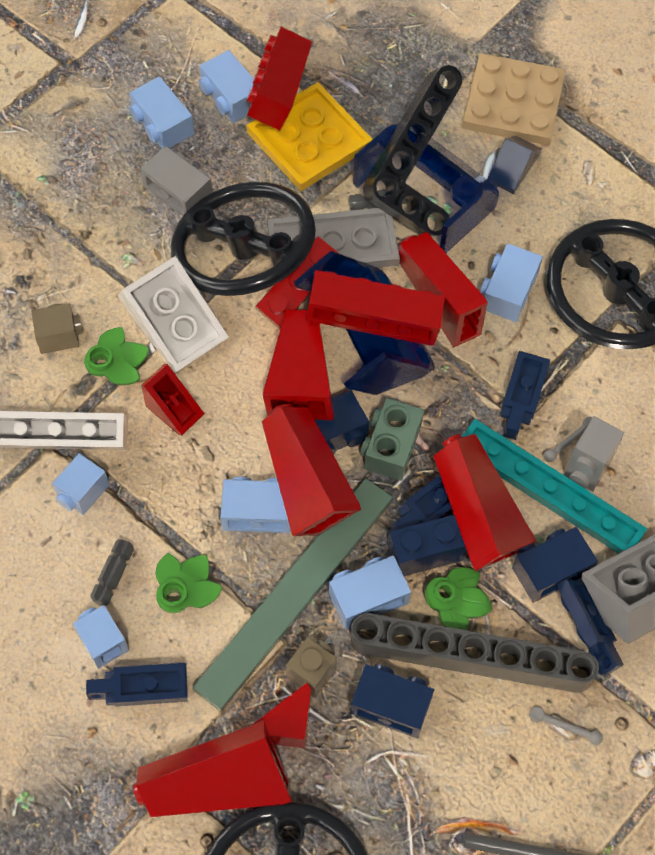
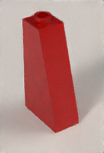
M428 232L406 238L399 244V264L417 291H430L434 294L445 296L441 329L453 348L480 336L488 305L486 298Z
M286 309L262 394L267 416L272 414L273 409L279 405L292 404L293 407H308L314 420H334L335 414L320 323L305 321L307 310Z
M282 404L275 407L273 413L261 422L292 536L320 535L360 511V503L308 407H293L292 404Z
M456 434L442 443L444 448L434 455V459L475 571L516 555L521 548L535 543L537 540L477 435L473 434L462 437L461 434Z
M264 721L138 767L137 781L133 784L135 798L140 806L145 804L150 818L282 805L292 802L290 782Z

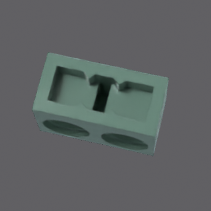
M386 398L383 408H376L371 427L375 428L372 438L366 436L362 445L360 455L365 457L364 469L402 481L422 426L424 409ZM392 421L401 422L403 426L393 427L389 423ZM387 449L392 451L394 454L391 456H383L378 451Z

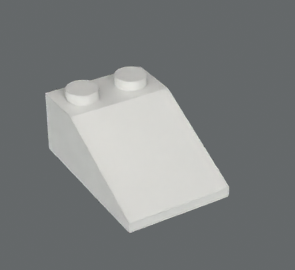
M176 256L130 284L117 295L135 323L175 373L229 338Z

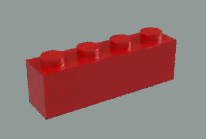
M282 26L276 37L273 35L269 36L258 65L259 68L252 82L253 85L246 99L247 102L251 103L247 116L279 131L281 130L293 107L313 41Z
M315 270L305 321L434 346L441 328L445 296L437 295L430 291L407 289L396 284L387 285L372 282L366 278H352L338 275L331 271L322 272Z

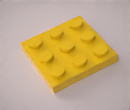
M319 82L296 95L293 107L280 131L256 119L246 125L247 133L300 192L373 147V139Z

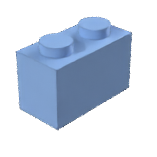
M227 50L199 65V86L206 96L210 95L213 98L218 111L222 115L226 114L233 124L246 117L251 104L246 99L253 85L254 78L232 52Z
M160 76L129 92L131 100L129 111L137 123L141 122L144 125L145 131L153 143L157 142L161 148L165 146L171 148L194 135L191 113Z
M507 243L503 254L497 253L490 270L494 272L492 278H485L480 290L481 294L488 301L486 311L518 322L539 273L543 256Z
M234 477L232 480L223 479L221 504L222 531L291 533L277 478H269L266 481H252L247 477Z
M394 555L386 559L376 557L368 561L364 565L365 567L354 572L352 570H344L336 574L332 578L333 580L329 581V595L345 630L351 628L354 619L361 614L383 615L409 604L411 590Z

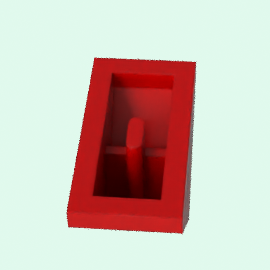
M168 364L160 367L141 385L145 406L180 436L205 414Z
M305 683L254 723L264 721L274 745L305 748L311 703L310 686Z

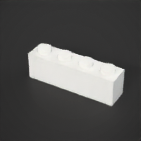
M0 411V448L127 450L128 417L124 413Z

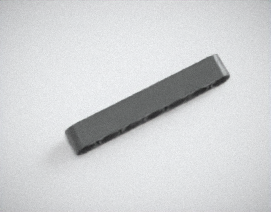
M371 613L357 616L351 625L350 639L353 649L360 654L575 693L586 691L595 680L599 671L598 662L592 654L575 649ZM362 629H370L376 636L371 640H364L357 633ZM397 635H405L410 639L411 643L407 646H399L393 641V638ZM432 641H439L445 645L446 650L436 653L429 648L428 644ZM474 647L480 651L482 656L478 659H471L465 655L464 649ZM503 653L511 654L515 657L517 664L506 665L501 661L499 655ZM545 660L549 662L552 671H541L537 668L535 661ZM580 666L584 668L588 677L579 678L575 676L571 667Z

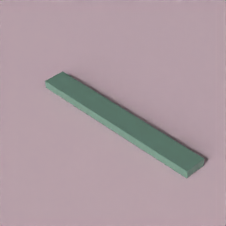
M365 478L354 492L360 503L361 510L317 536L192 687L193 691L222 712L393 501L391 495Z

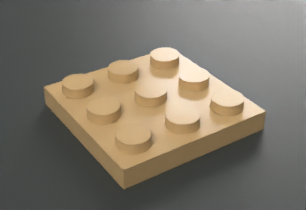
M480 53L462 129L507 138L517 136L528 142L550 146L566 69Z

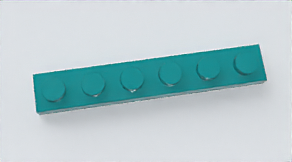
M474 419L462 435V437L473 434L477 435L503 480L577 526L616 553L620 554L638 544L648 528L477 419Z

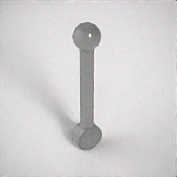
M593 417L585 418L583 426L554 449L546 450L544 452V459L548 462L554 461L560 451L584 433Z
M534 707L530 711L529 716L533 722L545 721L586 737L594 745H598L603 741V735L599 731L594 730L590 732L549 716L540 707Z

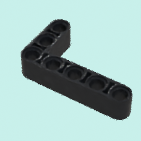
M452 65L443 66L426 76L363 186L364 196L370 203L418 235L428 232L431 237L441 236L447 232L450 226V217L443 208L405 182L461 88L462 75ZM440 75L447 79L448 86L446 89L439 82ZM425 101L431 104V116L424 110ZM410 127L413 128L417 134V139L415 143L412 142L408 136V130ZM394 154L398 155L401 159L399 170L392 163ZM379 180L386 187L384 196H380L377 192L376 186ZM404 198H407L411 203L409 213H406L402 208ZM430 215H432L436 221V225L433 230H431L427 224V220Z

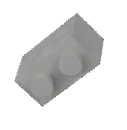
M167 146L162 148L140 168L143 187L182 216L199 200L212 193L210 176L203 169H197L188 163L181 153H175Z
M594 416L574 447L564 476L583 488L594 492L612 462L625 432Z

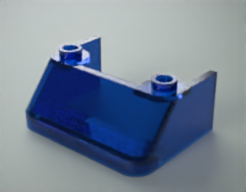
M397 124L384 129L354 155L353 185L356 188L366 181L397 128ZM409 128V139L415 143L417 139L416 131L413 128ZM431 138L415 166L449 191L453 201L461 207L443 224L440 247L447 253L496 208L499 191L489 180Z
M333 251L327 253L294 281L297 288L311 292L315 270L322 272L331 271L338 275L352 278H366L372 282L387 285L392 284L389 277L378 267ZM346 329L364 364L356 370L355 375L344 382L346 389L378 395L420 379L435 368L425 344Z

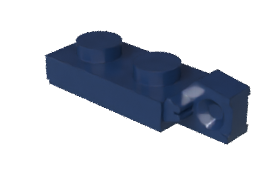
M519 351L501 408V417L508 419L503 437L516 440L521 423L530 425L537 408L550 359Z
M440 475L403 503V506L398 510L402 517L389 528L390 531L440 519L452 509Z
M564 580L558 584L557 588L562 596V604L570 612L577 626L579 638L587 645L590 654L596 658L600 676L608 675L622 667L624 664L613 644L617 639L613 631L604 623L583 580Z
M186 663L113 667V671L105 672V679L86 680V695L88 700H106V706L115 705V707L188 702Z

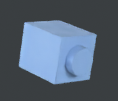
M80 453L52 483L57 494L55 498L57 502L66 510L72 511L75 509L82 515L88 511L109 486L106 472Z
M104 605L98 609L90 608L80 614L78 620L72 623L98 669L129 651L123 635Z

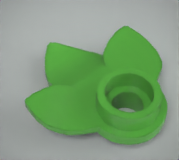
M113 328L104 332L99 337L98 344L88 350L84 358V364L87 371L94 376H105L113 384L130 385L140 380L139 373L135 368L145 361L149 349L147 346L139 343L125 342L123 328ZM99 360H106V361H107V362L104 363V364H100V365L96 364V362L99 361Z
M167 553L157 564L155 575L160 586L156 592V599L159 607L165 612L179 613L187 607H206L214 602L222 591V587L219 584L207 581L209 563L206 555L192 557L180 564L173 555ZM171 593H179L181 595L179 600L174 602L168 600V596Z
M455 568L446 577L434 578L427 584L425 589L426 602L430 608L439 612L441 622L445 627L468 630V618L483 617L492 611V605L488 596L481 589L476 588L480 574L474 569ZM439 589H443L448 598H443L439 593Z

